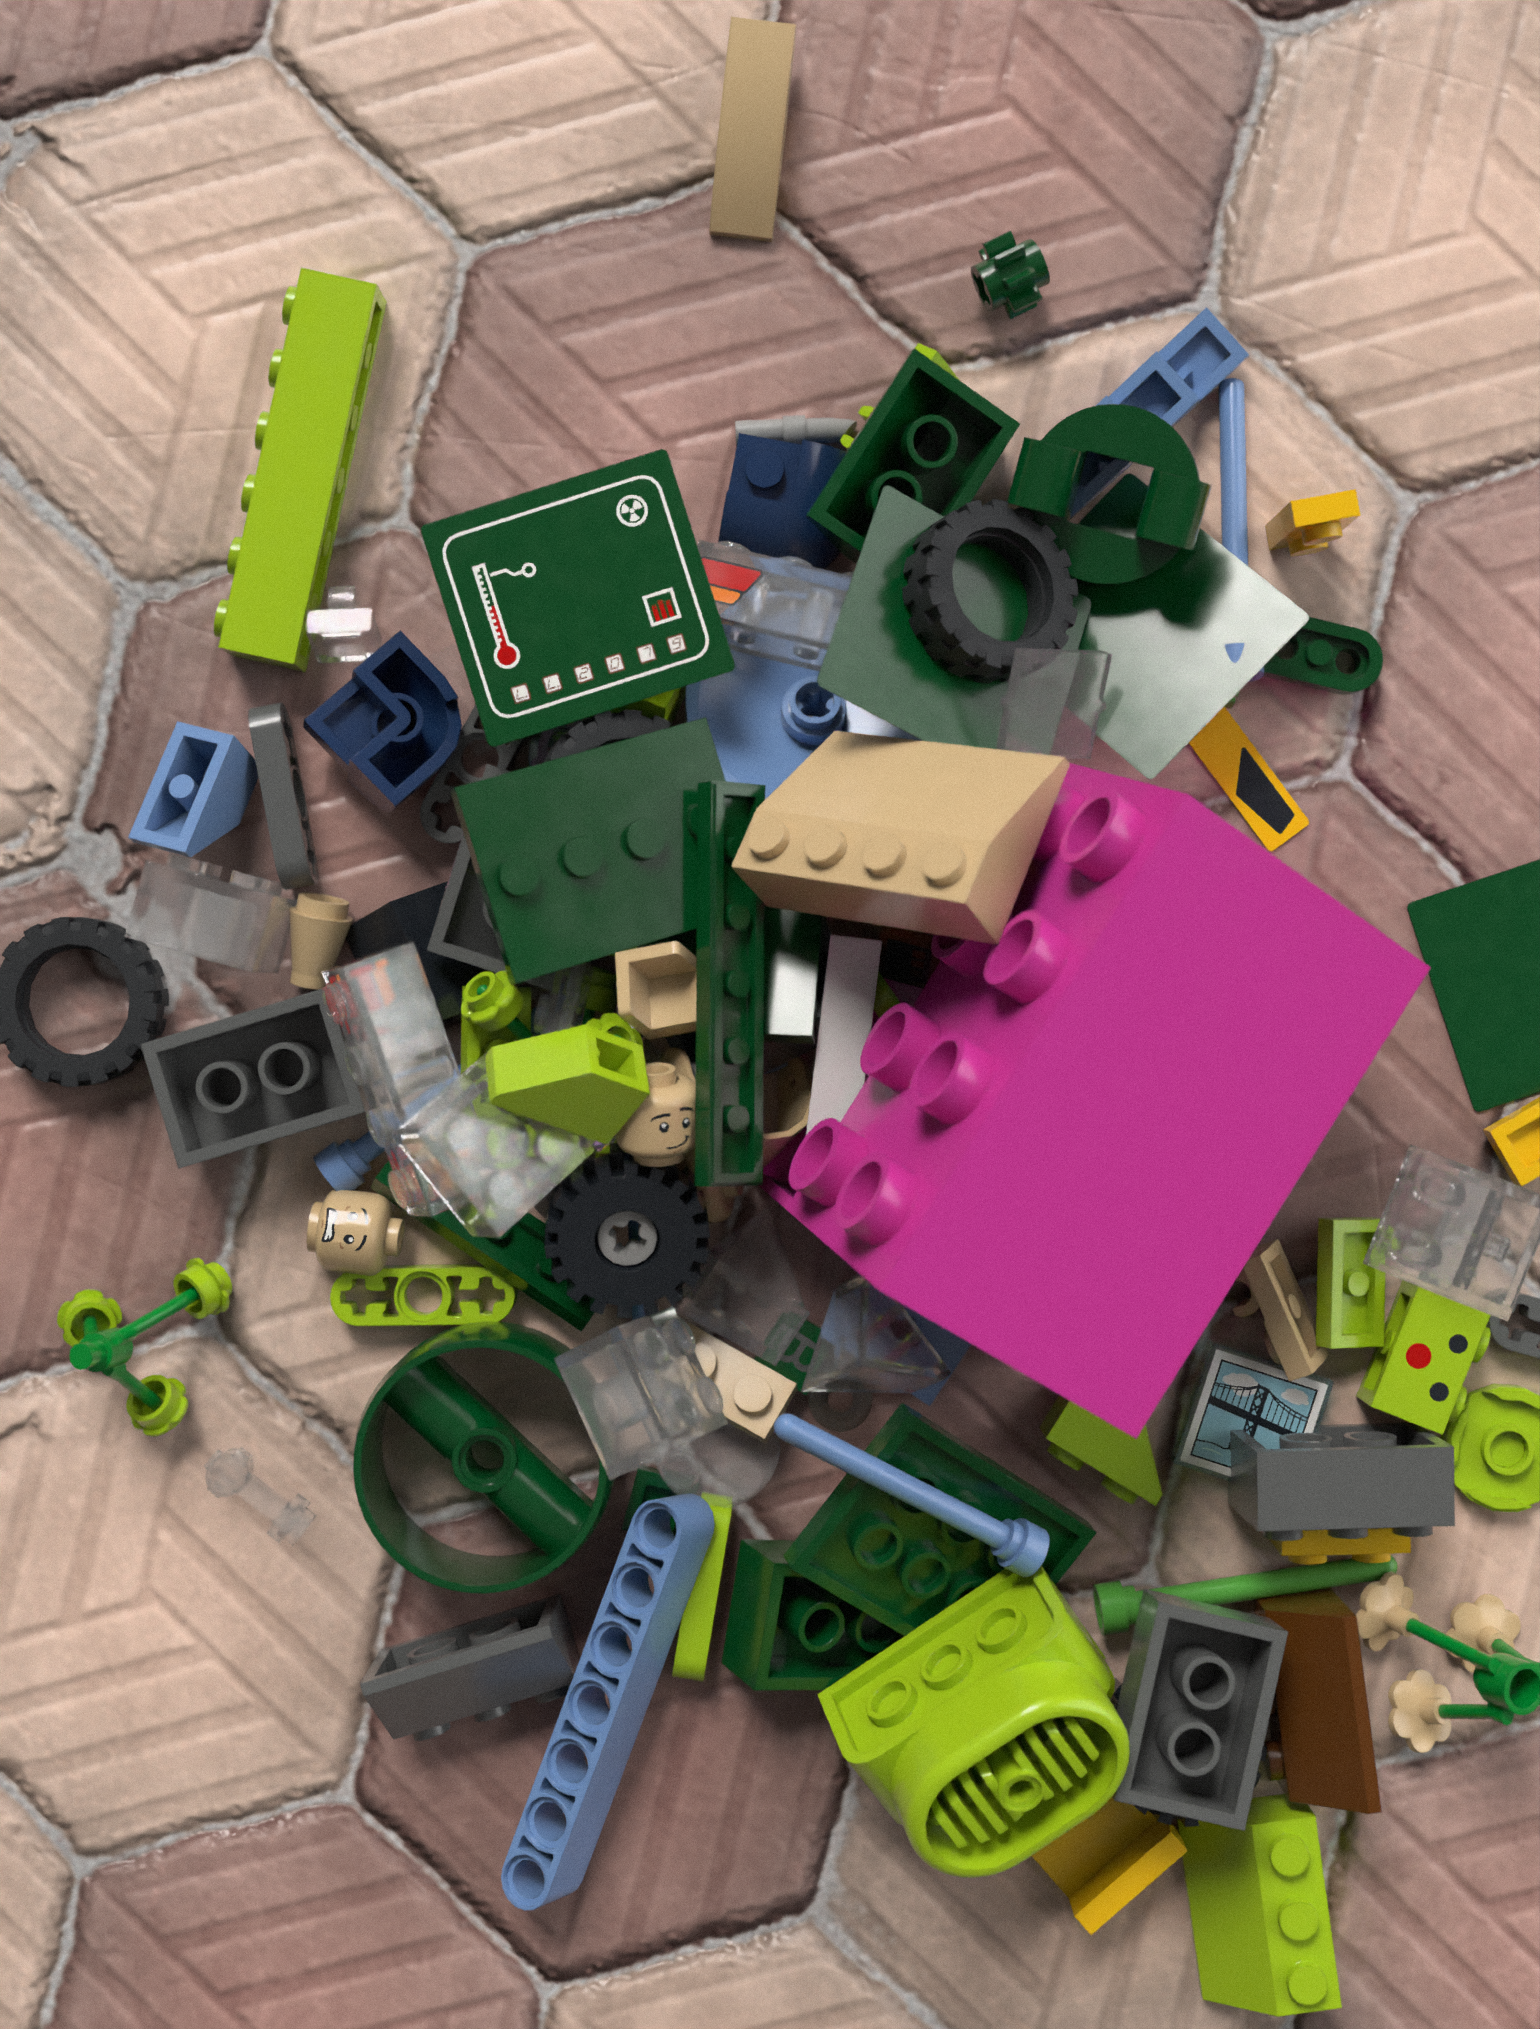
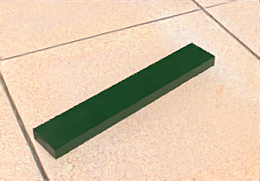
M716 780L698 782L695 1186L763 1185L765 904L733 870L731 865L757 807L765 801V785Z

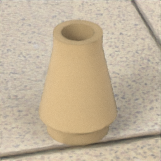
M302 892L298 894L297 905L289 908L292 960L291 984L315 990L328 987L331 972L353 921V918L347 915L349 909V902L347 900L319 893Z

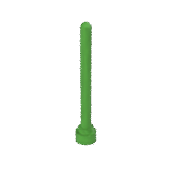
M1391 1556L1390 1561L1384 1563H1363L1349 1558L1322 1564L1303 1565L1148 1590L1212 1605H1221L1378 1581L1387 1572L1392 1571L1396 1573L1398 1565L1393 1556ZM1119 1580L1093 1585L1095 1613L1102 1636L1129 1632V1625L1136 1624L1143 1590L1135 1591L1133 1585L1122 1586Z

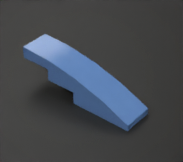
M1206 307L1159 352L1156 351L1109 397L1106 395L1097 405L1124 404L1135 406L1157 415L1174 427L1247 360L1250 355ZM1089 452L1070 519L1133 463Z

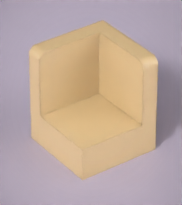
M672 941L615 952L618 1013L624 1021L648 1040L696 1031V957L680 942Z

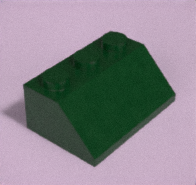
M914 348L906 357L807 512L806 518L846 558L857 564L883 487L890 486L944 517L972 501L1020 426V423Z

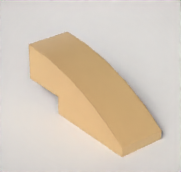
M731 17L717 139L709 235L772 242L788 117L796 24Z

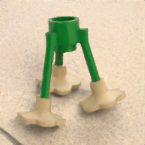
M1392 1571L1387 1572L1381 1577L1379 1583L1373 1582L1364 1588L1360 1596L1361 1609L1356 1616L1359 1637L1363 1638L1365 1647L1375 1652L1380 1651L1389 1640H1396L1401 1635L1410 1637L1414 1634L1449 1652L1452 1656L1460 1658L1462 1666L1474 1673V1685L1483 1700L1488 1702L1487 1704H1451L1452 1700L1448 1689L1444 1685L1435 1684L1432 1675L1423 1669L1410 1671L1406 1680L1394 1681L1388 1692V1698L1392 1706L1388 1717L1389 1728L1396 1737L1405 1738L1408 1747L1412 1751L1426 1753L1431 1750L1435 1742L1447 1740L1452 1729V1719H1491L1508 1726L1512 1723L1514 1714L1527 1715L1540 1705V1663L1526 1658L1515 1650L1513 1640L1520 1632L1521 1621L1515 1613L1505 1609L1503 1602L1497 1596L1483 1594L1474 1603L1461 1602L1457 1604L1450 1613L1452 1628L1444 1634L1420 1622L1418 1614L1410 1611L1414 1594L1410 1587L1404 1585L1401 1575Z

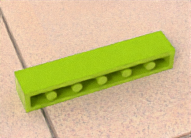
M301 268L297 287L289 286L286 291L282 309L283 324L288 325L283 350L275 349L269 366V386L275 388L270 412H261L255 431V448L261 450L256 475L248 474L242 490L241 509L247 513L243 536H236L233 539L228 554L227 570L230 575H234L229 600L222 599L219 602L214 619V635L220 638L218 648L231 656L302 672L307 670L387 304L377 284Z

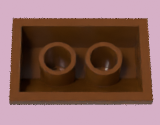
M1331 1588L1254 1599L1255 1615L1270 1618L1288 1631L1269 1717L1272 1740L1264 1741V1744L1267 1746L1264 1766L1269 1781L1277 1780L1291 1802L1365 1814L1382 1813L1357 1616Z

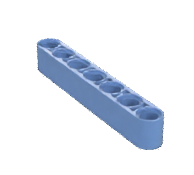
M687 1493L646 1501L638 1507L632 1518L503 1864L501 1874L503 1891L507 1899L519 1909L524 1911L535 1910L570 1895L578 1889L583 1881L713 1536L715 1525L713 1512L708 1503L698 1495ZM671 1515L676 1522V1536H674L670 1526ZM649 1575H650L651 1579L653 1580V1584H654V1594H652V1592H651V1590H650V1588H649V1583H648V1577H649ZM627 1634L631 1640L632 1652L627 1645ZM605 1693L609 1699L610 1709L606 1703ZM584 1753H585V1755H586V1757H587L588 1765H587V1763H586V1761H585Z

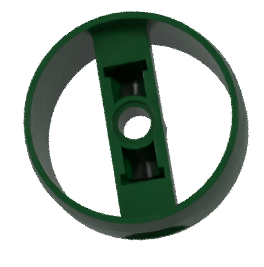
M487 1321L456 1326L435 1334L410 1350L388 1371L371 1394L361 1415L354 1444L353 1474L358 1503L368 1527L382 1548L403 1568L420 1579L445 1589L464 1593L485 1594L516 1589L530 1584L562 1566L581 1549L594 1532L606 1509L616 1478L619 1457L618 1430L613 1409L600 1381L589 1366L562 1342L539 1330L507 1322ZM468 1348L505 1350L536 1361L559 1377L582 1404L595 1433L599 1454V1481L594 1499L591 1500L439 1355ZM388 1405L453 1466L454 1474L462 1485L472 1491L481 1492L538 1548L513 1555H478L450 1547L420 1528L398 1502L386 1474L382 1452V1431ZM481 1440L496 1443L503 1451L504 1464L493 1469L480 1466L473 1458L472 1445Z

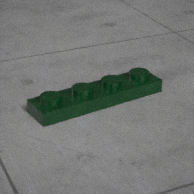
M412 1132L403 1140V1142L426 1143ZM400 1144L375 1177L371 1189L387 1198L397 1207L582 1332L595 1313L590 1311V1297L584 1294L579 1302L576 1303L567 1295V1281L556 1282L551 1273L552 1259H546L544 1247L545 1223L454 1161L453 1164L461 1184L460 1188L429 1202H420Z

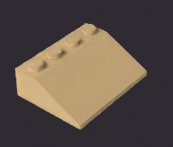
M834 731L757 807L731 867L767 907L998 944L1070 764L1065 757Z

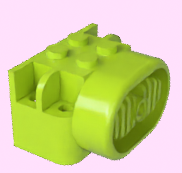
M1042 1565L1029 1577H1022L1008 1569H1004L817 1694L843 1757L894 1821L903 1825L911 1846L917 1855L930 1867L951 1876L963 1878L990 1876L1006 1871L1025 1861L1100 1810L1119 1788L1129 1763L1130 1745L1128 1733L1110 1701L1115 1689V1679L1111 1669L1104 1660L1106 1657Z

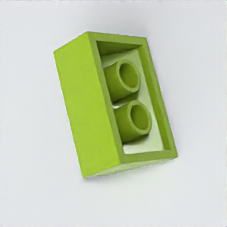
M1285 1793L1252 1798L1245 1831L1198 1820L1199 1826L1185 1827L1179 1819H1176L1178 1831L1188 1850L1182 1856L1202 1999L1276 2017L1342 2008L1316 1816L1309 1805L1291 1802Z

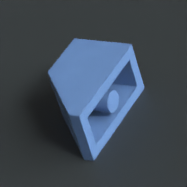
M177 721L128 838L133 843L192 857L240 824L259 778L255 759L234 735Z

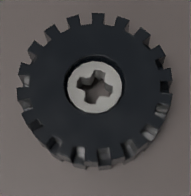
M617 1142L609 1143L608 1155L600 1157L596 1147L583 1153V1165L577 1168L571 1162L562 1172L561 1185L554 1184L549 1195V1208H546L544 1243L546 1259H552L551 1273L556 1282L567 1281V1295L578 1303L584 1294L590 1297V1311L603 1315L606 1304L617 1305V1318H631V1306L643 1305L645 1316L658 1313L659 1299L665 1296L671 1306L683 1298L682 1285L687 1283L693 1288L701 1277L700 1263L707 1264L710 1252L707 1203L703 1190L698 1191L697 1186H695V1175L688 1166L680 1171L677 1168V1164L663 1167L640 1165L634 1160L633 1155L624 1152ZM630 1220L637 1221L639 1223V1235L642 1237L640 1241L630 1239L625 1246H622V1243L619 1242L617 1244L616 1231L612 1226L616 1225L624 1228Z

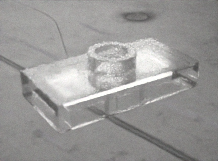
M591 961L556 971L551 995L541 994L537 1004L534 1019V1031L543 1035L582 1025L594 973Z

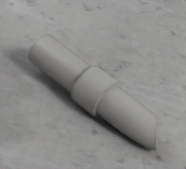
M805 415L783 416L782 419L739 420L735 421L736 446L739 433L802 445V440L820 444L840 442L844 434L852 435L857 426V421L839 418H805Z

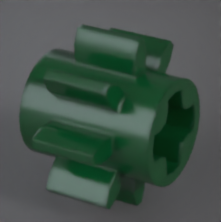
M1008 231L983 243V249L978 251L982 262L971 266V277L976 292L985 308L991 312L1004 306L1009 319H1012L1037 307V302L1042 300L1038 289L1050 283V275L1044 256L1035 241L1028 239L1016 245L1012 232Z

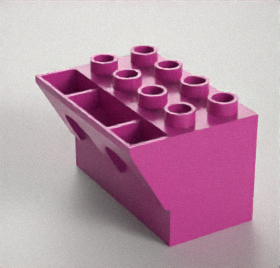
M1069 763V768L999 943L992 944L934 934L931 950L933 955L941 961L924 989L884 978L900 1003L887 1010L880 1019L873 1010L871 1031L864 1043L860 1057V1067L865 1073L864 1085L841 1122L835 1118H826L816 1124L807 1135L806 1125L763 1168V1185L760 1187L879 1291L1137 1439L1431 967L1189 794Z

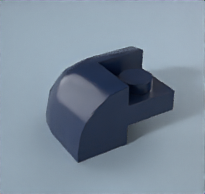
M739 433L729 489L725 497L716 559L760 569L763 571L762 577L775 580H803L804 577L827 568L841 552L806 518V514L846 451L807 440H802V445Z
M400 630L353 670L352 679L304 719L303 728L347 772V782L376 807L390 813L444 766L457 748L462 723L458 707L459 697L450 683Z

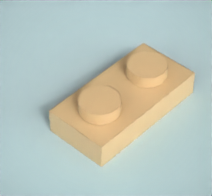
M686 1322L654 1376L660 1384L765 1444L774 1431L776 1419L784 1414L798 1390L797 1383L689 1322Z

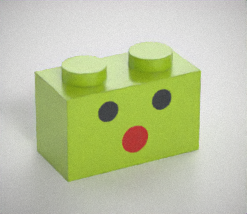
M1402 1279L1385 1322L1384 1347H1375L1356 1397L1373 1408L1443 1435L1448 1421L1455 1422L1462 1412L1467 1396V1389L1463 1386L1471 1363H1478L1486 1352L1491 1335L1490 1328L1486 1326L1491 1315Z

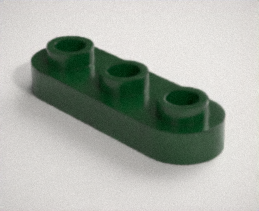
M1309 617L1307 623L1289 640L1294 648L1292 657L1290 659H1281L1275 654L1264 665V676L1336 694L1350 695L1369 687L1375 682L1382 670L1383 653L1377 640L1370 633L1362 629ZM1345 652L1353 657L1355 669L1352 674H1344L1338 670L1335 663L1338 653Z

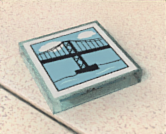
M1209 1340L1171 1460L1174 1464L1231 1482L1230 1430H1244L1266 1449H1280L1279 1437L1284 1434L1318 1433L1334 1381L1328 1377L1313 1373L1312 1375L1289 1382L1282 1364L1278 1365L1272 1359Z

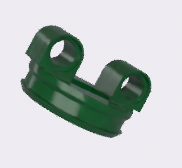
M1104 404L1088 407L1066 417L1056 424L1041 441L1024 437L1007 502L1029 510L1034 514V522L1039 526L1046 524L1057 537L1053 542L1057 545L1059 551L1066 550L1072 563L1067 568L1069 575L1092 583L1118 584L1135 581L1156 572L1172 560L1182 548L1194 550L1212 485L1200 481L1198 468L1189 447L1177 431L1166 421L1147 410L1135 406ZM1089 452L1154 468L1134 535L1136 536L1135 538L1070 522V516Z

